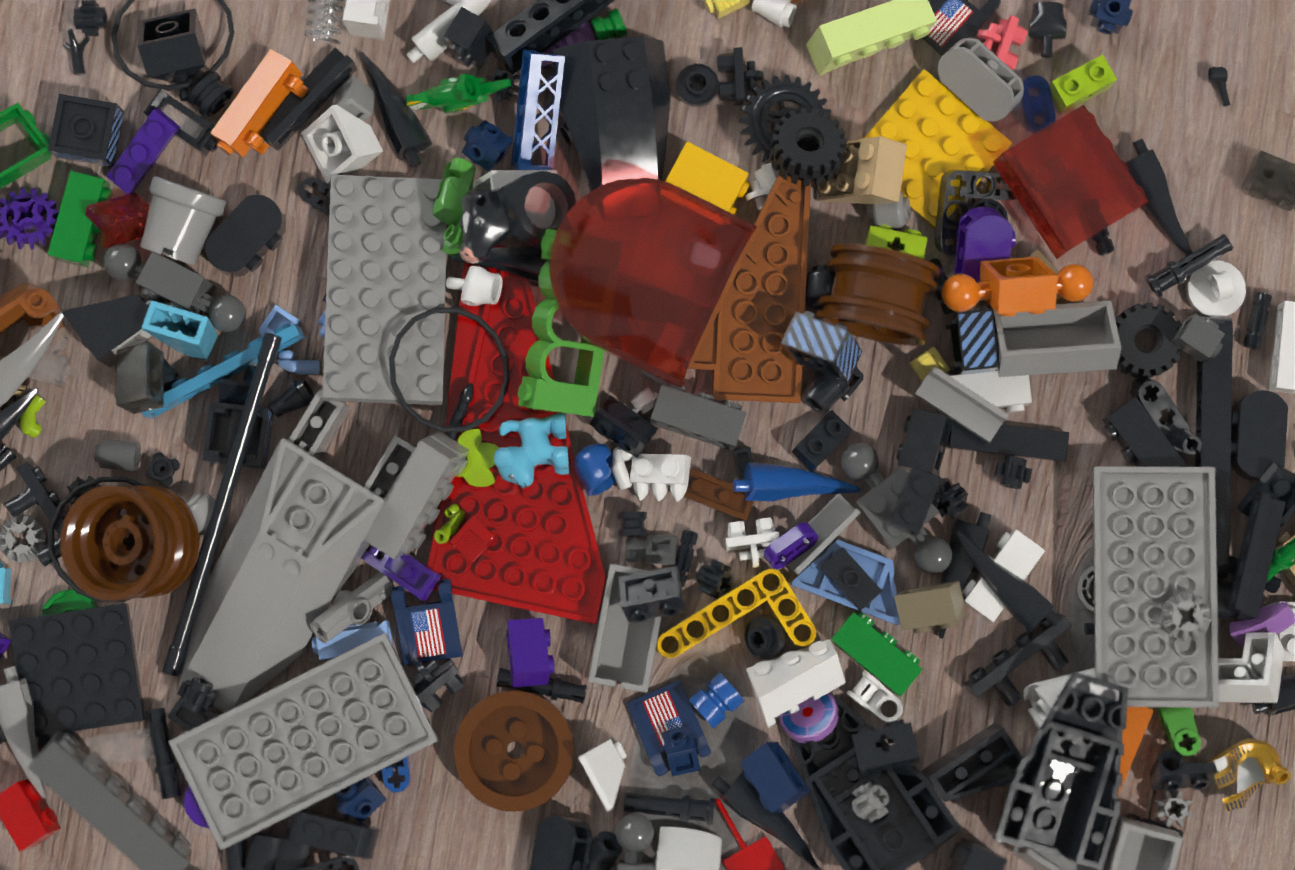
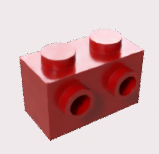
M29 779L17 781L0 793V819L19 852L37 846L62 829L57 822L56 813L49 808L45 799L41 797Z

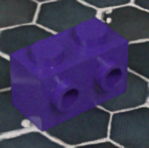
M543 618L508 620L506 642L512 687L548 685L549 675L554 673L555 666L553 655H548L547 647L551 646L550 630L544 628Z

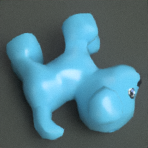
M565 413L552 414L542 419L527 418L523 421L509 420L501 423L499 427L500 435L504 436L514 431L519 433L522 440L521 447L509 446L499 448L495 452L494 463L503 480L515 483L520 488H527L533 483L535 466L543 464L552 465L557 474H569L567 447L551 446L548 435L552 433L557 439H566Z

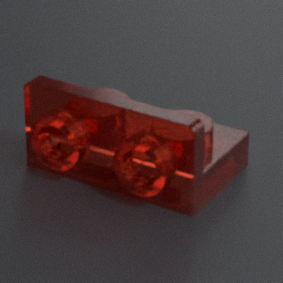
M134 192L88 205L85 216L102 231L100 244L104 248H109L115 244L142 238L150 205Z

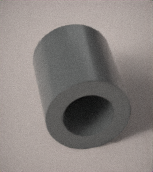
M103 439L101 444L96 445L94 459L95 462H99L100 468L125 471L138 470L141 458V445L139 442Z

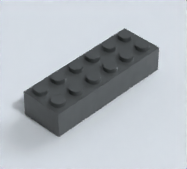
M58 731L34 756L28 769L141 870H184L190 863L192 852L189 848L191 846L190 842L180 833L174 835L167 828L169 824L161 815L155 813L153 816L145 808L147 804L136 793L130 795L122 787L125 784L118 776L113 773L108 775L100 768L102 763L97 757L91 753L86 755L78 748L80 743L71 734L66 733L64 735Z

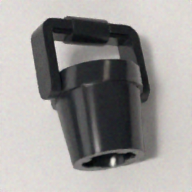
M855 367L852 373L854 379L848 384L847 382L814 371V377L804 391L802 398L813 410L825 414L840 398L846 401L863 381V373Z

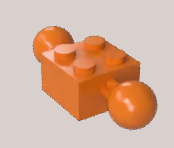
M1037 256L980 261V282H976L971 276L966 274H955L945 281L941 295L945 305L956 312L968 311L976 305L978 300H985L999 315L1011 317L1015 316L1018 312L1042 314L1045 310L1056 309V293L1067 301H1081L1091 293L1094 281L1091 272L1079 264L1067 265L1056 275Z

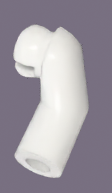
M616 447L612 453L611 470L619 490H623L632 486V483L629 482L630 476L624 462L631 460L633 455Z

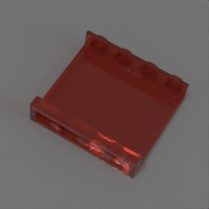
M1085 105L1004 151L993 161V164L1056 260L1132 212H1136L1148 202L1142 187L1136 184L1129 173L1128 166L1123 160H1120L1113 149L1112 142L1103 134L1097 125L1095 116L1087 110Z

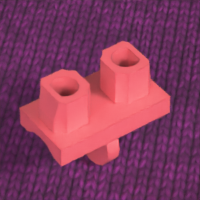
M1013 15L1009 16V19H999L997 24L990 23L988 30H979L977 38L984 42L983 44L1011 70L1016 68L1019 58L1018 55L1008 51L1010 44L1022 45L1028 33L1026 29L1018 25L1019 18Z

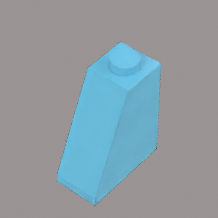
M152 300L142 325V330L177 352L209 362L218 336L208 317Z

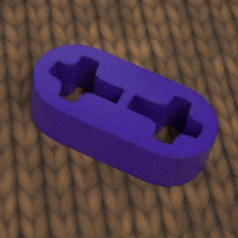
M800 523L769 544L764 550V558L772 568H783L812 548L818 540V534L809 523Z

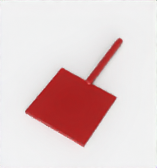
M719 798L715 799V804L742 849L722 860L727 870H785L767 836L746 846Z

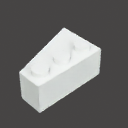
M347 0L342 20L349 35L384 40L390 0Z
M830 639L814 642L809 647L797 651H789L778 658L760 661L754 666L746 668L755 698L768 727L775 724L774 718L788 710L791 714L798 711V704L812 697V699L817 700L846 683L838 655Z

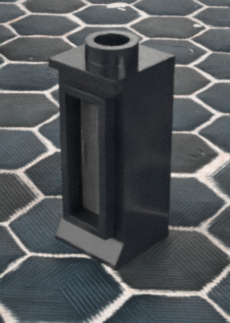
M160 89L145 109L144 114L149 117L154 109L159 108L180 126L175 137L205 157L209 152L213 153L218 148L216 146L218 140L210 134L215 126Z

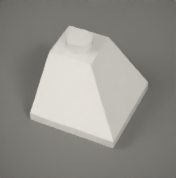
M332 105L301 133L326 184L331 183V175H347L369 164L383 152L371 126L338 105Z
M612 739L603 742L578 757L607 811L614 806L625 767L623 759L627 757L619 741L613 743Z

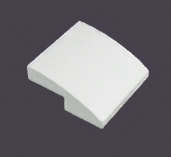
M660 827L656 870H720L722 838L695 829Z

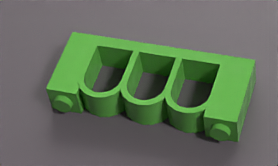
M546 229L545 236L541 242V259H547V261L541 267L538 276L539 288L546 299L538 304L532 316V327L535 335L540 340L535 342L528 350L526 369L530 377L523 376L522 384L518 390V406L594 417L621 241L562 230ZM575 264L592 267L587 302L569 299L560 292L558 278L565 266ZM564 305L586 308L580 343L564 341L554 334L552 318L558 308ZM562 346L579 349L574 384L554 381L548 376L545 369V361L552 349Z

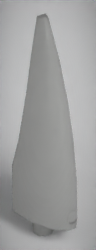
M64 311L57 314L27 342L0 359V408L12 397L42 358L61 324Z
M9 667L3 669L7 684L0 685V726L26 776L41 797L46 798L44 782L28 769L29 764L37 754L34 730V706L26 678L19 680L16 667Z

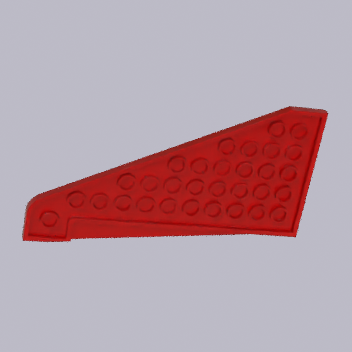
M496 245V246H494L493 248H500V247H507V246ZM464 263L462 279L466 278L470 266L478 265ZM478 266L486 269L488 272L501 275L503 285L500 298L496 304L469 306L461 302L462 290H460L459 308L481 317L498 334L508 355L509 384L503 403L488 421L472 429L480 430L481 443H491L499 448L509 446L521 447L522 440L518 432L511 431L504 436L500 435L499 427L501 423L509 420L523 421L527 418L542 419L562 412L518 406V390L522 384L523 376L530 377L526 369V356L530 347L540 340L535 335L532 327V316L536 306L529 279L501 270ZM458 314L445 427L449 426L456 406L460 401L459 396L468 384H473L474 393L472 401L468 404L469 406L461 426H466L486 415L497 402L504 381L503 360L493 337L477 321ZM547 355L545 369L548 376L555 381L549 356ZM567 425L566 439H557L552 433L548 435L551 446L567 447L569 474L561 475L555 473L554 467L550 464L537 465L534 468L533 483L527 488H520L515 483L503 480L496 464L489 469L495 483L487 487L471 486L464 477L455 476L451 482L454 485L453 490L446 500L442 499L437 509L440 512L433 524L427 567L441 575L439 580L450 579L454 595L596 624L606 576L582 483L574 469L575 456ZM466 431L458 432L455 441L458 442L459 437ZM452 504H457L460 510H464L465 518L457 533L473 516L497 537L474 563L470 562L449 543L451 539L444 544H439L434 539V533L450 520L445 516L444 511ZM439 580L433 590L439 591Z

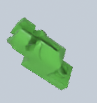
M458 157L453 158L452 163L447 162L442 175L445 180L439 183V190L433 205V216L449 225L444 234L445 243L442 251L450 256L460 252L463 239L460 227L462 214L461 198L473 189V179L476 171L472 163Z

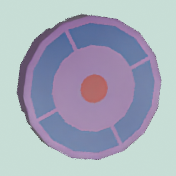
M827 693L817 700L812 699V697L798 704L799 710L792 714L788 710L779 715L780 724L789 738L799 743H806L805 741L811 740L816 742L829 735L836 726L838 706L832 695Z

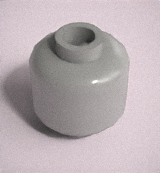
M900 191L899 202L867 204L868 219L874 220L875 226L903 227L906 220L911 218L909 197H904V194Z
M198 492L185 501V503L193 513L197 522L199 536L206 532L215 499L210 494L201 495Z

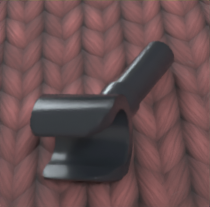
M1212 67L1208 70L1209 83H1218L1223 107L1229 106L1231 104L1226 88L1228 72L1224 67Z

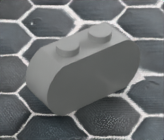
M964 38L958 41L941 57L938 63L940 81L983 120L998 121L1003 119L1019 104L1023 97L1024 86L1022 79L978 39Z

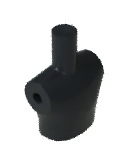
M1037 2L1033 5L1028 37L1041 39V57L1051 58L1053 40L1066 38L1067 22L1064 18V5L1058 2Z

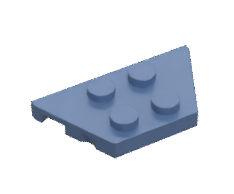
M837 539L791 583V586L859 611L820 568L843 547L882 590L860 612L891 624L899 625L900 619L894 598L897 595L893 560Z

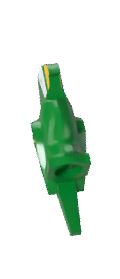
M461 74L459 77L442 79L440 85L431 87L424 92L407 95L406 105L414 110L438 107L444 113H455L488 101V95L511 86L510 79L486 82V78Z

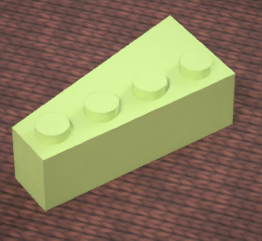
M892 0L820 25L806 43V47L820 76L861 58L874 55L883 49L895 48L910 38H914V40L923 38L930 34V29L937 20L928 0Z

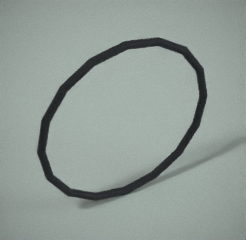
M127 0L118 11L111 32L114 57L125 74L145 87L167 91L192 87L207 75L216 72L228 57L235 34L231 10L224 0H217L227 15L229 29L223 54L210 70L192 81L165 85L148 82L130 71L119 54L117 41L119 25L123 14L135 0Z
M457 307L432 308L412 317L397 334L389 357L390 381L401 406L420 424L441 432L468 431L488 421L503 403L509 384L508 355L498 334L481 317ZM434 313H458L477 321L493 337L502 356L504 381L497 402L484 417L466 426L443 427L423 419L405 402L396 383L395 357L401 338L415 322Z
M99 477L77 486L59 503L49 525V554L58 575L76 593L98 602H126L131 599L111 601L89 596L78 588L62 571L54 551L55 526L63 507L81 490L101 482H125L133 486H147L128 477Z

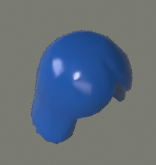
M604 444L588 445L581 449L574 459V469L588 496H597L615 484V478L610 466L612 454L608 446Z

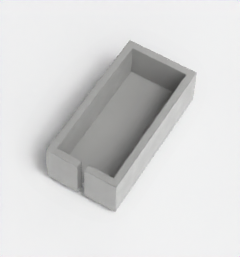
M1111 301L1056 304V309L1045 310L1042 314L1018 312L1015 316L1011 317L1001 316L993 309L999 377L1117 369L1121 344Z
M440 431L431 435V437L420 440L365 541L394 560L403 554L408 555L414 548L417 550L426 537V534L423 533L428 524L431 525L439 515L440 510L437 509L442 499L446 500L454 487L451 484L455 475L459 476L466 467L468 460L465 457L469 450Z
M610 564L588 682L615 687L616 681L622 682L621 688L648 692L661 616L649 618L644 622H628L621 608L619 577L647 572L646 570Z
M1119 816L1104 870H1175L1183 838L1177 831Z

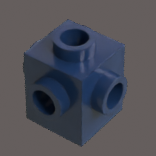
M1093 0L1088 15L1093 16L1090 25L1097 27V31L1104 34H1118L1123 26L1128 27L1133 14V10L1129 9L1131 0Z
M484 120L477 127L471 126L463 138L466 144L461 153L470 158L473 163L480 165L490 172L504 159L513 139L502 132L496 125Z
M369 777L333 794L339 802L336 805L338 811L346 819L353 817L360 824L387 800L376 783Z

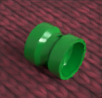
M617 8L609 10L607 18L605 16H595L590 19L597 40L609 39L613 35L618 38L627 35L625 24Z

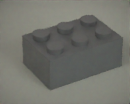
M669 382L668 386L661 385L651 416L652 425L730 451L735 450L747 412L741 411L743 406L730 401H725L724 405L714 402L713 396L703 392H697L696 396L686 393V387Z

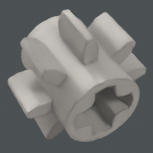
M869 782L865 786L861 785L853 791L854 796L857 798L853 800L852 807L860 818H868L872 822L876 818L879 819L888 813L885 805L888 804L889 797L881 786H873Z
M1177 790L1174 797L1169 792L1163 791L1165 798L1161 801L1154 800V803L1159 805V811L1154 815L1156 817H1165L1164 825L1170 826L1172 820H1175L1178 826H1183L1182 819L1185 816L1192 817L1187 808V805H1190L1192 801L1182 800V791ZM1170 802L1178 804L1179 807L1175 809L1176 814L1168 813V809L1171 808Z

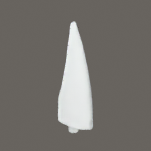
M461 0L412 37L413 42L417 46L406 55L413 63L423 55L432 62L449 47L443 36L461 7L479 16L492 0Z

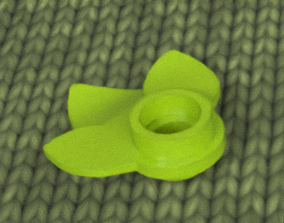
M479 429L468 430L459 437L457 443L469 450L465 457L468 463L459 476H455L464 477L471 486L487 487L495 483L489 469L495 465L494 455L499 447L491 443H481L482 437Z

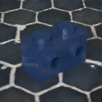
M779 742L764 743L740 762L744 769L743 775L749 784L755 786L760 794L759 800L761 804L771 813L784 812L810 792Z

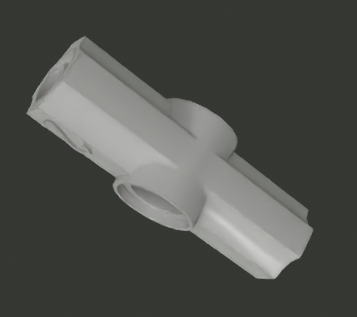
M378 572L353 592L349 590L341 591L335 597L333 606L310 623L312 632L321 642L326 644L351 624L362 625L366 623L372 615L373 608L391 595L392 588L394 587L393 583L386 575Z

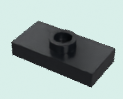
M843 547L820 567L859 611L882 592L880 587Z

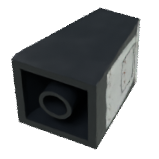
M138 294L71 308L63 312V315L94 357L110 368L153 337L142 330L151 299L147 298L145 300Z

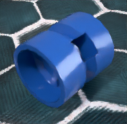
M720 672L707 683V690L700 689L689 699L713 729L726 718L725 712L727 710L733 712L745 701Z

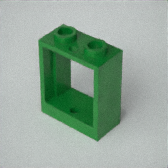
M18 102L0 112V132L16 124L36 152L0 173V189L51 160L52 153L48 151L49 136L45 132L41 133L38 130L31 112L27 109L23 110Z

